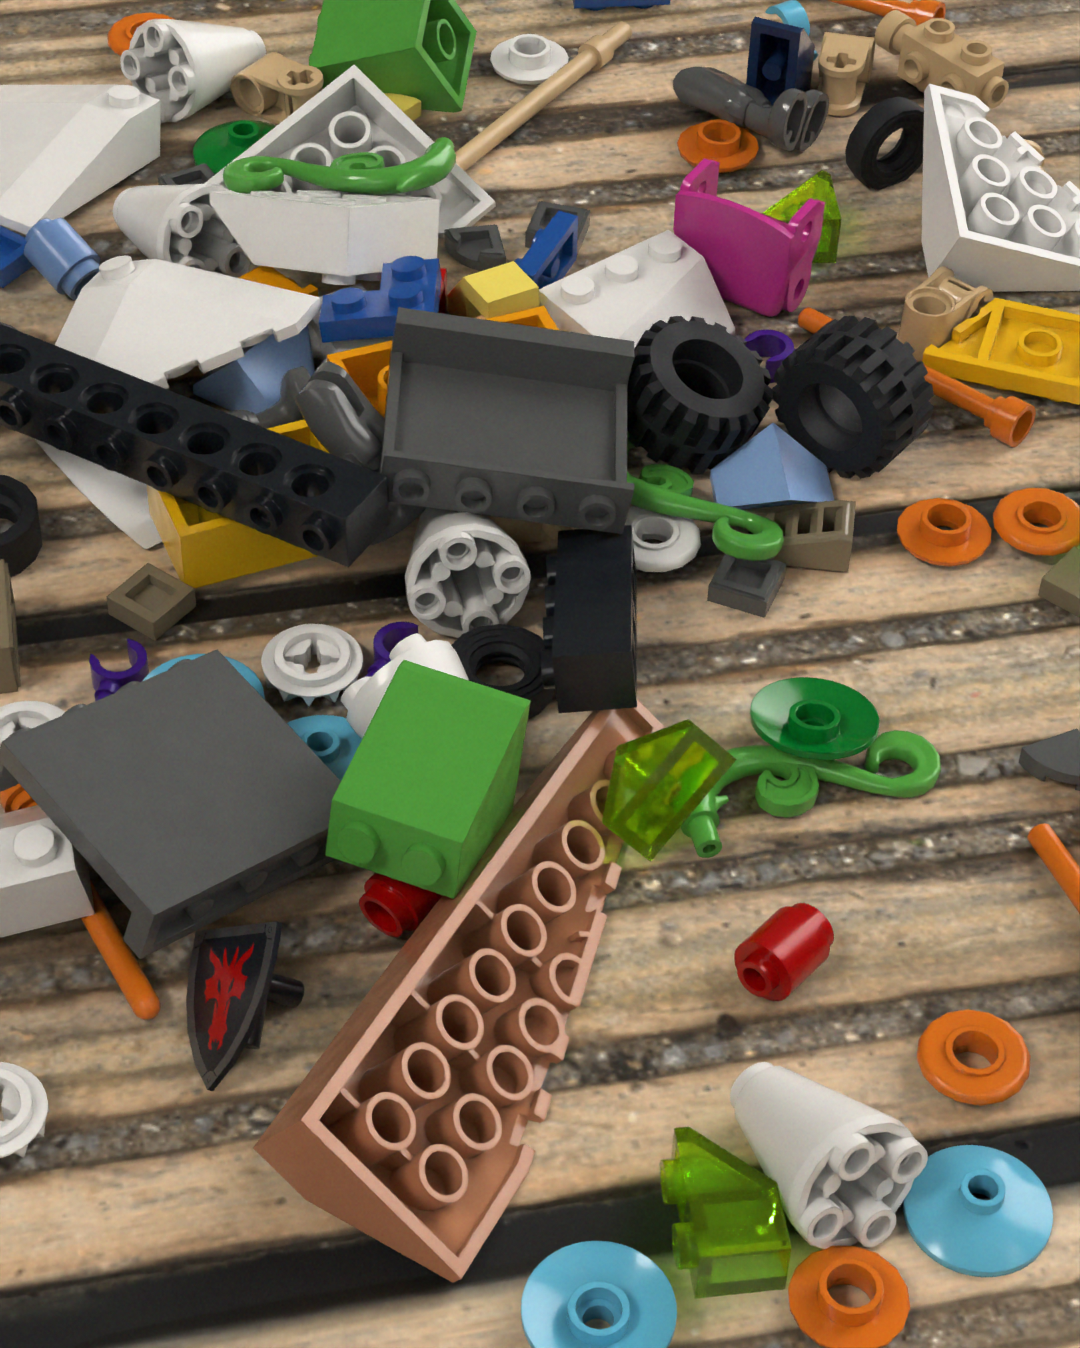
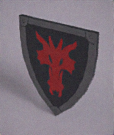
M267 922L195 932L186 995L187 1031L194 1063L206 1089L209 1091L215 1090L237 1062L244 1048H260L267 1001L295 1008L303 999L304 985L300 980L273 973L283 925L281 922Z

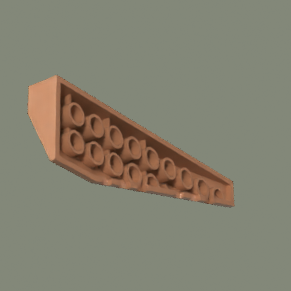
M638 699L636 708L592 711L514 805L512 812L455 899L442 895L253 1147L305 1200L452 1283L462 1279L530 1170L535 1150L526 1144L519 1146L528 1120L538 1123L545 1121L552 1095L543 1090L541 1086L550 1063L557 1064L564 1059L570 1039L565 1034V1024L570 1011L580 1006L607 918L602 913L607 894L616 889L622 867L617 865L623 842L632 837L637 821V816L633 814V809L638 794L647 788L665 729L659 720Z

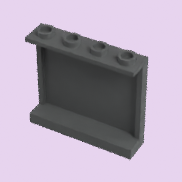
M398 307L390 352L379 473L387 476L388 502L623 534L634 493V483H627V384L634 361V341Z
M218 649L193 660H181L167 671L142 682H129L118 689L116 693L88 705H75L62 716L32 729L29 727L21 728L1 743L0 792L20 784L132 913L123 940L139 959L336 860L326 856L325 852L332 798L341 781Z

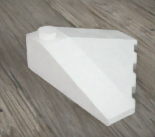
M353 65L232 162L250 156H269L330 167L333 160L342 155L370 152L384 157L385 167H390L421 157L434 141L361 70ZM456 163L448 176L435 185L421 190L395 194L440 199L438 238H444L445 229L473 226L496 207V202ZM224 168L204 184H218L228 189L223 181ZM284 175L283 183L268 191L297 193V190L329 189Z
M0 85V225L26 235L37 222L46 218L50 220L64 218L160 157L161 100L140 93L136 87L130 85Z
M928 84L924 91L921 234L928 278L938 268L944 266L953 270L955 278L975 288L981 285L985 286L993 292L1080 291V190L1070 181L1063 187L1056 185L1055 181L1039 167L1045 158L1016 132L1010 134L1008 138L1002 136L999 130L985 119L990 108L976 96Z
M123 255L103 262L99 266L100 271L81 289L55 345L167 389L169 386L166 379L181 376L199 365L202 373H206L245 356L242 348L256 345L274 334L275 340L278 342L298 335L321 310L322 304L320 297L160 259L132 261L130 256Z

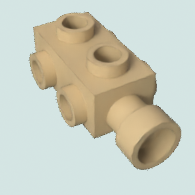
M893 10L882 18L875 32V43L892 55L900 54L898 77L912 84L923 93L928 84H933L974 95L990 109L999 106L1003 102L1009 89L1008 82L1002 78L1005 63L992 56L991 45L981 40H965L954 33L955 25L943 18H933L918 26L914 19L898 10Z

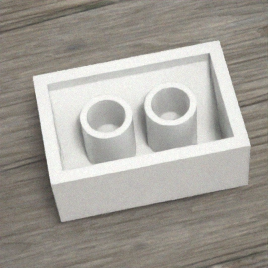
M39 805L0 814V938L95 914L87 860Z

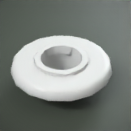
M523 34L499 43L491 52L490 62L494 71L505 80L517 84L536 85L542 84L567 64L569 57L565 49L556 42L536 34Z
M636 506L629 508L625 525H632L636 569L644 572H667L683 567L695 558L701 547L700 530L692 519L662 515ZM657 539L663 542L659 544H651L644 542L643 540Z

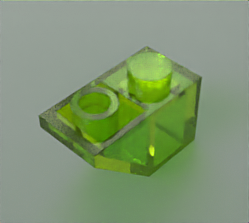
M690 1127L674 1128L671 1158L660 1160V1184L664 1204H677L680 1223L672 1224L673 1254L677 1269H689L695 1299L785 1289L792 1247L777 1182Z

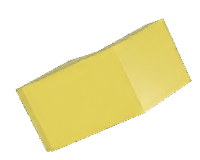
M514 261L464 276L447 295V311L451 315L470 318L483 315L487 319L540 306L539 287Z

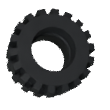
M673 316L669 318L667 323L659 320L652 324L649 331L646 330L637 343L627 384V431L630 433L628 440L636 448L640 446L648 452L646 456L653 461L658 462L660 459L667 462L668 465L681 470L683 467L688 468L692 474H704L707 468L711 470L748 442L770 409L768 405L773 399V389L768 386L771 382L769 371L760 367L763 360L756 351H750L745 346L747 341L738 334L733 336L726 331L727 327L716 322L714 325L707 324L704 318L692 316L690 321H687L682 316Z
M844 316L839 321L834 319L828 322L781 362L782 365L776 370L773 378L777 385L772 388V400L779 405L775 413L778 422L784 423L787 428L785 432L823 462L827 467L828 473L835 469L840 477L849 479L855 474L861 479L870 477L875 471L880 472L924 432L928 426L926 421L932 417L934 406L929 402L934 396L932 384L925 381L924 376L928 372L924 363L917 362L912 355L915 350L908 342L904 344L896 338L897 332L888 326L881 329L878 327L876 320L864 317L860 322L855 316Z

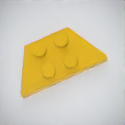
M994 298L979 310L977 316L965 319L954 327L951 340L938 348L931 344L926 347L922 362L951 378L988 385L999 390H1011L1040 396L1055 402H1068L1080 405V315Z

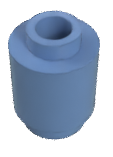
M49 218L37 222L26 234L25 241L27 243L23 252L24 256L59 294H67L72 300H76L81 289L100 271V257L64 218L54 220Z

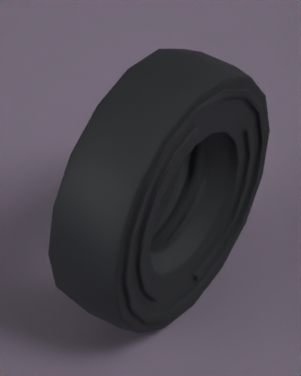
M903 97L887 98L874 105L859 119L849 136L845 155L847 166L861 183L881 190L907 180L921 166L923 162L924 109L916 102ZM903 128L900 139L895 147L888 154L877 159L878 151L883 142L893 132Z
M495 624L480 626L466 632L451 645L457 652L469 681L531 700L528 719L540 714L551 702L555 688L544 689L541 650H545L544 640L539 635L523 627ZM507 663L520 668L524 672V677L512 685L496 686L480 681L476 676V672L487 664Z

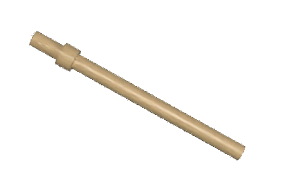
M620 21L602 36H592L579 47L577 56L455 152L456 164L466 171L590 70L597 71L612 60L614 51L631 38L632 30L630 26Z

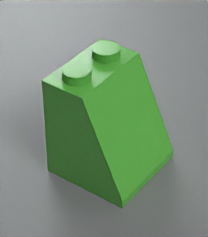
M323 0L321 13L317 19L318 28L314 46L309 56V66L316 67L323 74V89L351 66L355 65L383 93L402 94L421 100V110L452 113L462 111L477 31L455 0Z
M403 660L398 666L332 798L325 855L455 899L513 810L531 700Z

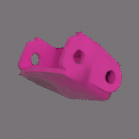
M704 158L684 178L680 191L676 194L674 234L704 257L722 299L768 317L776 316L782 310L793 312L802 302L809 285L812 261L822 232L825 202L810 198L792 216L789 223L780 221L738 203L717 197L719 162Z

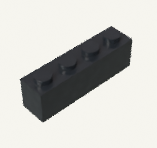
M625 525L623 534L589 529L558 531L557 554L546 556L548 585H545L546 617H543L545 650H541L544 689H556L558 713L636 708L637 572L632 525Z

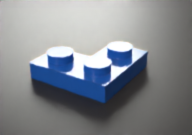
M405 256L396 259L392 263H383L380 290L363 291L359 288H344L333 294L323 295L319 316L322 343L391 337L394 334L398 307L438 313L442 280L439 258L424 260L418 256Z

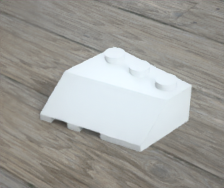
M297 190V193L251 191V195L232 192H210V205L253 265L322 273V283L353 285L356 279L381 281L383 263H392L401 257L418 256L424 260L437 258L440 199L395 194H353L333 190Z
M670 230L657 234L539 289L540 306H545L560 331L634 341V349L646 330L649 331L652 324L659 320L667 323L669 318L673 316H682L687 321H690L692 316L704 318L707 324L714 325L716 322L727 327L726 331L735 336V326L704 257Z

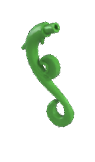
M441 137L431 144L421 157L390 167H385L384 157L370 152L342 155L334 159L330 167L284 158L250 156L227 165L224 168L223 181L229 190L250 194L251 191L274 189L283 183L284 175L329 190L366 195L406 193L433 186L446 178L456 163V154L453 142L449 138Z
M627 431V454L630 449L635 448L628 440L630 436L629 431ZM650 464L642 468L639 478L627 472V483H634L631 505L662 515L714 523L712 540L717 549L726 555L743 560L760 561L775 557L782 549L784 541L783 531L777 523L767 517L735 507L692 497L694 480L688 473L667 464ZM730 525L745 528L752 534L738 532L732 529Z
M899 730L882 733L867 748L865 756L866 770L835 759L818 760L795 756L783 752L772 745L735 747L716 754L713 745H707L701 760L692 769L680 788L677 807L681 830L686 836L692 838L699 857L710 858L717 855L722 849V843L716 829L720 823L717 810L729 801L727 795H718L723 788L734 781L761 774L755 789V798L759 807L772 816L789 818L802 815L813 808L819 792L818 780L872 794L903 798L922 796L934 787L940 776V756L935 747L924 737L909 731ZM891 759L904 761L913 769L912 773L896 778L876 774L879 765L883 761ZM774 776H779L787 780L780 781Z

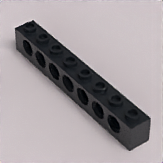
M0 324V425L348 568L389 525L387 476Z

